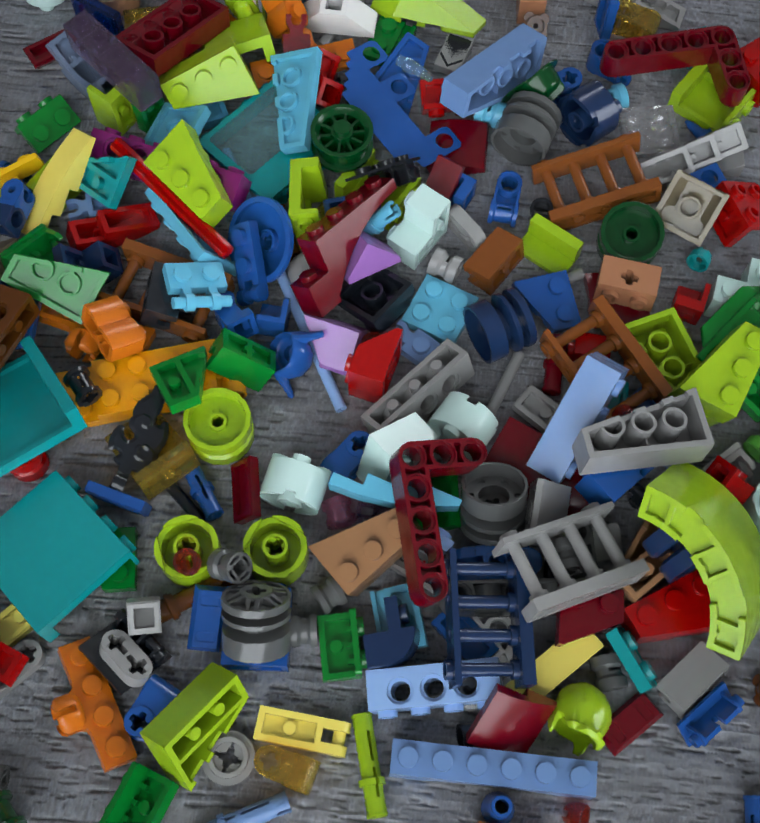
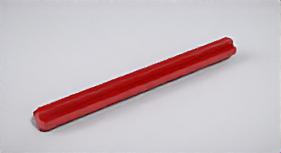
M116 138L110 144V149L118 157L130 156L137 159L133 172L220 257L225 259L233 252V246L212 226L202 221L143 163L145 160L124 140Z

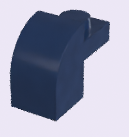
M96 241L83 251L61 243L52 248L54 261L111 272L105 284L113 281L124 272L119 249L101 241Z
M396 595L384 598L388 630L363 635L366 663L369 670L401 667L417 651L420 631L415 626L406 627L405 624L410 623L408 606L406 603L402 604V601Z

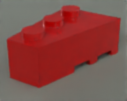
M698 570L624 608V622L621 626L626 631L629 630L638 644L707 633L710 628L709 604L711 603L707 585L703 583Z

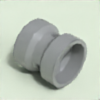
M438 247L429 261L426 273L434 277L442 276L445 282L453 285L460 275L465 259L458 255L452 257L448 255L446 250Z

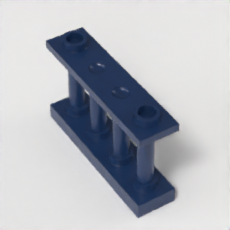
M449 548L444 554L448 592L445 597L447 659L443 661V678L448 680L449 690L462 686V677H510L515 682V689H529L537 685L533 622L526 623L521 613L530 602L529 597L531 595L511 555L509 554L503 563L457 562L456 548ZM523 549L528 559V549ZM457 575L504 576V579H508L509 592H506V595H458ZM459 609H506L507 612H510L511 625L507 629H460ZM461 642H508V645L512 646L513 659L509 663H462Z

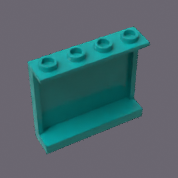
M30 335L20 341L26 354L3 366L0 370V477L88 427L76 405Z
M56 470L0 517V589L36 633L49 643L60 635L54 626L125 562L131 559L136 565L140 563L133 555L137 548L125 535L118 538L113 533L118 528L105 514L99 518L95 513L99 507L88 495L81 498L77 494L81 487L70 475L64 479Z

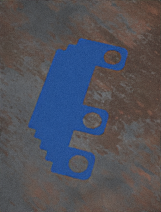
M368 41L347 52L350 61L346 62L349 71L345 72V76L348 78V81L343 84L347 90L342 92V96L350 105L362 109L370 117L373 124V133L394 158L408 154L409 159L420 156V160L416 162L422 167H426L435 162L438 155L446 156L460 148L461 141L450 128L441 127L425 136L397 102L415 93V87L404 74L397 73L379 82L369 70L385 62L388 58L377 42ZM367 47H374L379 51L380 57L375 61H369L363 56V50ZM394 80H402L407 84L408 89L403 94H397L392 91L390 85ZM439 134L450 135L453 139V145L449 148L440 147L436 143V137Z

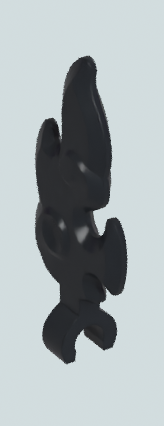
M157 385L154 386L153 391L149 395L138 401L134 407L133 416L129 420V427L134 433V438L128 440L124 436L125 426L122 424L118 425L110 435L108 449L111 451L114 449L118 450L119 454L113 459L119 467L109 488L120 492L123 491L131 471L142 474L149 473L158 463V454L164 448L169 437V424L166 421L161 425L156 423V418L162 411L165 402Z

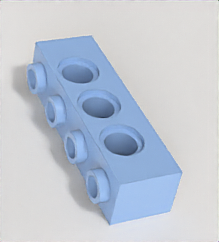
M498 657L461 660L462 663H500ZM443 662L365 670L368 711L374 715L378 714V719L398 718V712L411 711V716L430 715L431 709L444 708V713L463 712L464 706L476 704L477 709L481 710L497 683L503 685L502 677H462V681L466 678L476 679V690L469 695L462 694L460 687L449 690L448 680L443 678ZM434 681L442 682L444 687L442 694L437 698H430L427 693L428 686ZM402 684L409 685V697L404 701H397L395 698L396 689Z

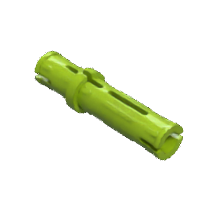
M357 713L351 716L361 774V780L358 783L359 788L363 789L367 813L366 818L370 820L387 817L389 815L383 789L386 781L385 777L381 776L372 713Z

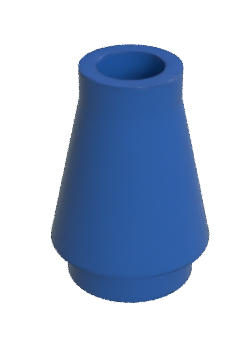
M494 791L487 794L483 799L481 813L487 823H509L514 816L515 806L512 799L506 793ZM501 801L505 804L504 814L496 811V802Z

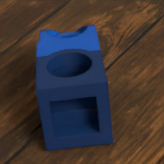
M17 178L8 180L1 188L0 235L18 239L35 203V195Z

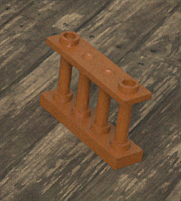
M639 131L631 134H622L616 139L550 160H541L537 164L531 165L533 185L544 182L554 208L548 211V220L567 231L604 219V216L611 208L623 202L638 201L649 205L660 201L662 184L659 177L646 179L635 154L640 152L641 135ZM621 157H625L635 184L623 188L618 187L608 162ZM597 165L608 192L594 197L591 196L581 170ZM571 174L581 201L570 205H564L555 178Z
M126 238L121 248L128 264L112 295L100 292L97 299L101 300L117 295L123 302L129 305L132 318L139 322L145 292L138 305L123 300L138 269L144 267L152 270L155 261L160 263H188L194 261ZM224 272L228 284L226 291L233 293L235 290L233 276ZM199 308L192 323L177 319L176 322H169L170 329L163 331L182 337L187 343L209 340L207 330L203 326L211 310L209 308Z
M603 294L592 300L588 309L589 317L556 338L549 329L543 331L539 340L540 349L546 358H552L570 385L588 354L599 352L605 356L611 351H618L624 360L623 366L630 369L625 378L632 375L636 376L640 381L642 389L613 407L605 420L618 415L621 417L648 399L654 400L657 404L662 399L670 397L668 394L673 388ZM594 327L601 328L607 336L606 341L572 362L562 347Z

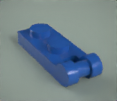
M248 220L229 227L239 291L236 294L237 302L244 307L253 304L254 301L261 302L267 300L269 291L257 221Z

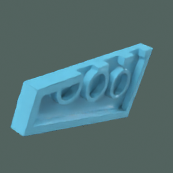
M318 46L270 56L271 64L274 66L272 79L277 96L274 97L275 107L279 113V118H277L279 147L285 155L310 151L311 124L315 115L323 54Z
M148 187L145 195L152 202L150 204L151 208L163 216V223L177 234L176 240L191 252L190 258L194 262H222L224 272L236 277L235 262L220 257Z

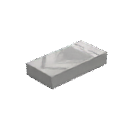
M449 33L434 62L433 70L449 75L465 64L477 39V34L471 38Z

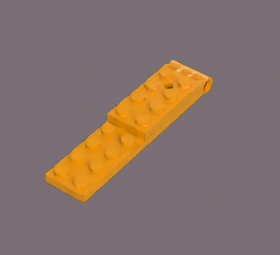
M215 338L143 351L113 362H108L106 359L91 361V367H87L90 371L89 377L95 386L101 388L102 396L97 402L87 407H79L75 402L76 396L74 392L64 384L63 378L68 371L58 372L55 375L76 405L88 427L130 420L133 416L135 405L142 398L149 395L156 385L149 367L202 346L206 349L208 362L209 358L213 355L209 353V349L214 343ZM206 369L203 391L210 388H227L237 392L243 399L247 396L246 386L237 380H230ZM164 402L160 414L170 412L166 402Z

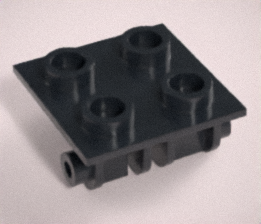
M408 154L395 158H388L377 162L378 164L354 170L356 176L345 180L348 182L379 175L380 177L393 178L396 186L401 187L402 185L416 182L417 178L420 177V170L413 163L420 160V156L409 159Z
M124 608L114 615L116 621L78 646V649L120 695L132 687L126 685L99 654V647L103 635L110 630L118 629L128 634L127 611ZM152 634L130 636L152 661V672L172 657ZM110 642L109 649L117 648L120 651L121 644L113 645ZM132 666L130 672L132 674L135 672L141 674L143 668L141 666L139 668Z

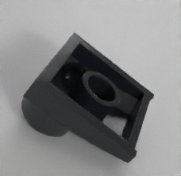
M385 268L350 285L348 284L341 291L340 297L342 302L338 306L362 321L369 332L380 333L388 329L410 306L415 290L411 282Z

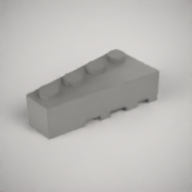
M695 387L677 397L670 396L664 398L655 405L649 407L642 406L634 409L630 414L621 417L618 415L582 428L572 445V450L579 475L702 462L715 443Z

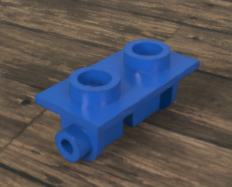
M722 681L676 724L687 746L693 745L695 748H699L702 745L705 747L722 730L716 722L719 720L727 725L738 713L743 711L742 706L745 702L737 694L731 696L725 682Z

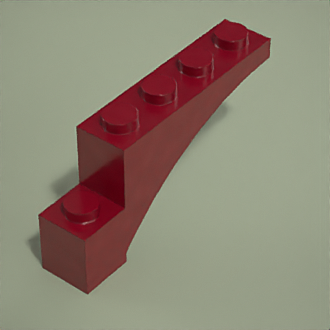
M379 175L369 177L364 181L362 187L346 195L342 203L329 209L325 213L326 216L318 222L309 225L305 229L306 232L297 238L310 269L303 271L299 278L290 286L304 314L323 318L342 302L340 297L341 288L353 249L374 212L397 189L393 178L380 177Z

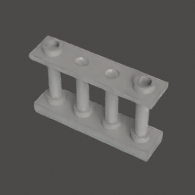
M613 501L601 505L598 502H593L585 506L581 512L519 533L516 529L510 530L499 537L498 544L492 550L494 558L510 553L531 595L529 597L530 602L521 611L526 623L634 584L650 571L644 558L632 563L630 559H625L604 518L615 507ZM592 524L614 565L612 570L604 572L603 569H598L578 531L579 528ZM565 533L587 574L585 580L576 582L575 579L570 578L550 538ZM538 543L559 584L558 590L549 593L547 589L542 588L522 548Z

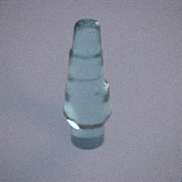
M402 55L398 56L395 64L401 67L403 72L410 75L414 74L428 82L433 81L434 76L415 60Z

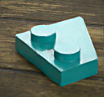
M130 156L119 158L101 157L99 159L90 157L80 189L107 208L117 210L137 159Z

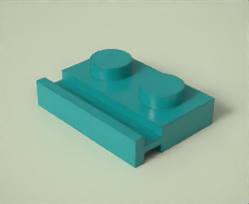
M615 628L605 634L639 693L642 694L657 686V681L655 680L657 677L650 663L647 660H643L638 652V643L629 630L626 631L625 628Z

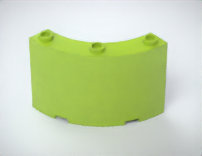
M689 463L672 465L646 486L637 516L659 527L675 541L679 540L691 554L692 562L697 568L703 583L707 585L711 602L709 604L710 628L706 648L740 661L760 629V534L746 509L724 485L711 475Z

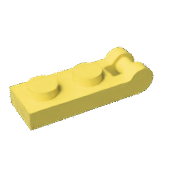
M260 705L253 739L345 758L347 747L344 746L346 734H350L352 724ZM324 730L333 731L331 743L321 742Z

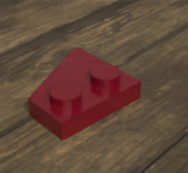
M618 589L557 612L555 646L561 647L569 642L622 624L624 622V590Z

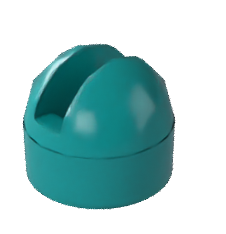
M696 247L688 255L686 263L692 270L704 272L711 263V252L703 249V247Z

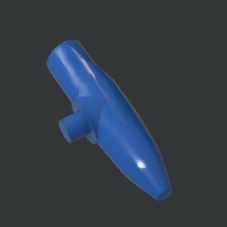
M688 119L685 121L687 128L696 138L712 132L711 129H702L699 125Z

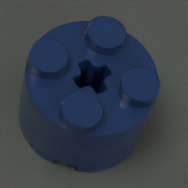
M598 80L582 85L561 98L557 103V107L562 115L560 129L565 137L576 146L583 144L588 147L614 131L619 122V114L622 112L621 103L613 98L610 92Z

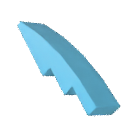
M335 472L332 473L328 482L329 490L358 501L392 509L396 508L392 483L368 473L364 483L360 484ZM408 486L409 494L418 498L415 488ZM432 487L436 512L458 511L462 499Z

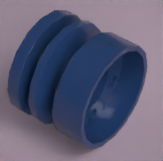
M513 287L503 290L502 294L492 295L491 303L483 299L464 307V322L470 340L481 359L487 364L507 357L509 348L514 352H518L523 347L534 345L537 341V330L532 313L525 299Z

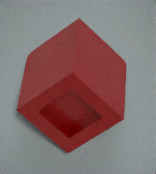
M706 283L701 292L678 286L671 308H675L681 321L696 326L704 312L712 284Z

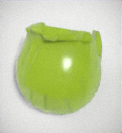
M576 682L566 685L561 689L555 700L557 701V706L548 719V730L550 732L554 730L559 736L571 741L574 744L572 753L576 756L582 755L589 744L593 745L594 750L600 751L605 745L603 737L612 722L609 701L597 687L587 682Z

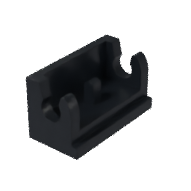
M155 261L148 277L139 324L144 327L147 325L168 330L170 329L169 322L177 321L180 310L172 309L171 298L180 297V295L167 294L162 273L164 263Z

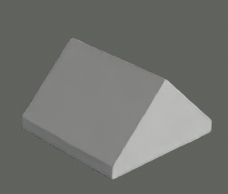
M542 478L534 480L530 484L524 531L566 517L571 487ZM564 534L555 536L550 539L552 541L554 539L564 537ZM538 543L529 545L532 547H539Z

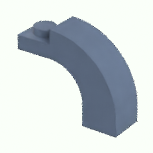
M68 28L45 45L63 68L61 72L89 101L86 88L90 84L104 94H107L119 81L125 82L115 68L105 70L88 55Z

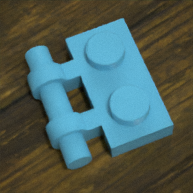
M222 262L164 263L162 273L167 294L180 295V297L171 298L172 309H183L185 312L195 311L196 308L221 310L222 307L232 306V296L220 294L225 293L228 288ZM194 294H205L206 296H195Z

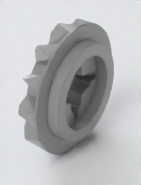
M229 730L227 734L221 733L211 749L215 754L210 762L204 761L202 764L203 770L210 780L218 785L234 786L247 779L254 768L256 753L251 741L244 734ZM233 744H235L233 748L234 756L242 761V763H231L226 768L225 773H223L224 761L215 754L228 753L229 749H232Z

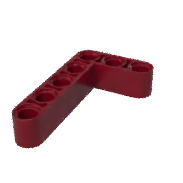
M722 25L612 40L605 45L599 65L601 73L605 76L621 77L707 64L718 98L722 104L728 107H735L742 103L751 83L736 35L731 28Z
M477 438L410 441L404 443L389 460L409 596L412 602L419 607L426 608L441 601L448 592V580L430 477L468 474L481 465L487 458V449L485 444ZM464 451L471 455L472 461L465 457ZM433 453L441 456L443 464L435 460ZM402 455L410 457L413 466L406 464ZM408 486L415 488L418 498L409 494ZM413 518H417L422 522L423 530H419L414 526ZM418 550H422L427 554L428 563H424L419 559ZM424 582L430 584L433 588V597L428 596L424 592Z

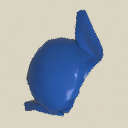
M286 331L278 334L271 341L269 349L276 352V372L274 376L288 395V398L294 397L290 379L303 376L313 363L314 353L308 342L324 337L323 331Z

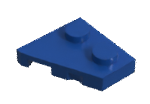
M567 270L512 283L511 286L519 291L528 302L530 310L542 319L543 324L552 334L566 331L581 322Z

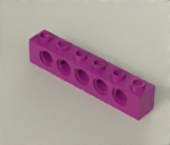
M93 127L91 136L95 137L96 140L90 157L98 159L101 157L119 158L110 149V144L116 138L124 140L142 158L144 156L147 158L160 143L154 142L153 146L145 144L144 139L130 134L128 138L121 136V132L115 129L105 127L103 131ZM210 160L233 205L230 211L235 213L237 208L246 201L252 182L244 176V171L232 166H228L226 170L220 168L219 163ZM132 171V174H131V176H130V179H133V180H136V181H139V182H143V181Z

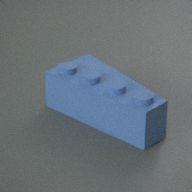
M522 23L446 76L441 86L442 91L439 103L460 117L465 118L501 102L508 92L540 70L547 37Z
M599 352L588 354L526 465L556 483L560 484L565 478L571 480L577 470L572 450L575 439L582 428L606 419L611 410L608 408V405L613 397L617 398L626 384L624 378L630 369Z

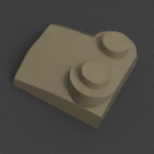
M678 169L655 211L660 215L665 229L700 247L730 195Z

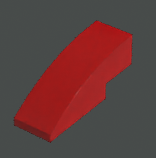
M152 202L122 206L118 207L117 210L110 208L97 210L96 217L68 221L66 237L70 247L83 251L96 241L118 247L123 245L126 238L131 240L139 239L159 229L161 224L156 212L150 206Z

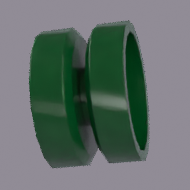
M638 201L623 202L611 208L604 216L596 239L597 252L601 260H603L605 254L650 264L660 250L665 237L664 223L660 215L648 204Z

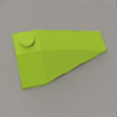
M373 0L370 6L379 15L385 18H393L396 22H401L402 18L417 21L416 26L425 28L426 24L440 26L443 32L471 38L486 25V19L463 0Z

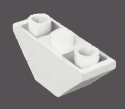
M308 0L303 3L308 15V25L306 28L310 29L311 32L374 38L378 13L360 0Z

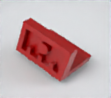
M722 181L715 188L730 196L715 220L713 227L724 247H732L750 231L760 230V186L755 182Z

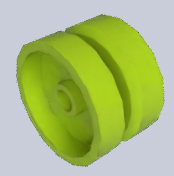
M227 388L207 389L203 391L201 404L184 411L183 427L193 452L201 460L213 465H228L240 460L249 452L254 441L255 428L247 402L237 392Z

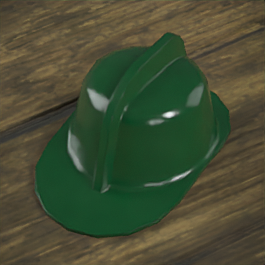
M554 59L548 62L531 78L508 92L502 98V102H508L514 93L520 91L536 92L546 96L551 101L555 100L565 89L564 84L554 69L558 60Z

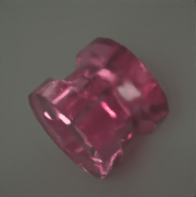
M338 495L322 502V511L327 514L328 518L326 520L327 529L337 530L345 528L357 521L356 513L352 512L350 508L352 504L350 497Z

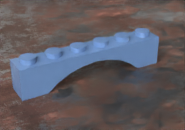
M393 738L389 777L493 786L590 800L596 797L598 761Z

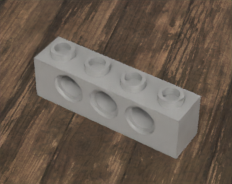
M447 338L360 416L368 433L371 434L414 412L423 420L427 419L441 405L450 392L457 391L475 375L468 352Z

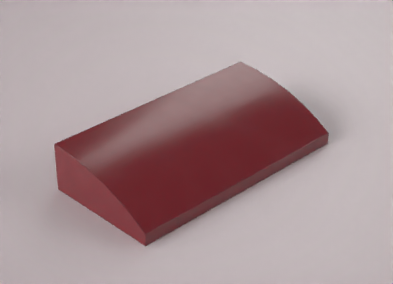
M168 0L113 37V43L134 64L153 77L158 78L230 27L229 7L215 0Z
M510 416L484 462H500L519 469L527 478L529 486L528 495L530 484L537 478L552 481L526 465L543 434ZM578 468L571 480L565 478L560 483L571 487L567 516L581 512L585 506L589 505L586 499L574 487L583 478L579 475Z

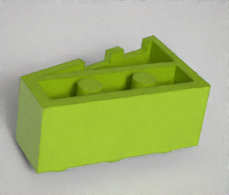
M231 36L176 64L158 77L159 85L173 109L260 94L258 86Z
M181 119L143 163L202 221L214 228L233 208V205L219 176L215 173L210 163L207 152L204 151L198 139L199 136L196 130Z
M745 321L733 329L668 395L677 397L684 394L687 390L696 387L705 415L722 424L736 418L760 367V328Z
M211 662L139 733L165 775L191 792L197 783L193 780L204 761L210 762L215 754L211 749L222 732L228 733L249 696L237 674Z

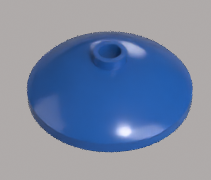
M255 196L247 199L237 208L229 227L248 220L257 221L267 283H271L278 279L289 265L294 248V232L288 213L279 202L270 197ZM228 231V242L231 244L230 232ZM233 252L230 254L231 261H234Z

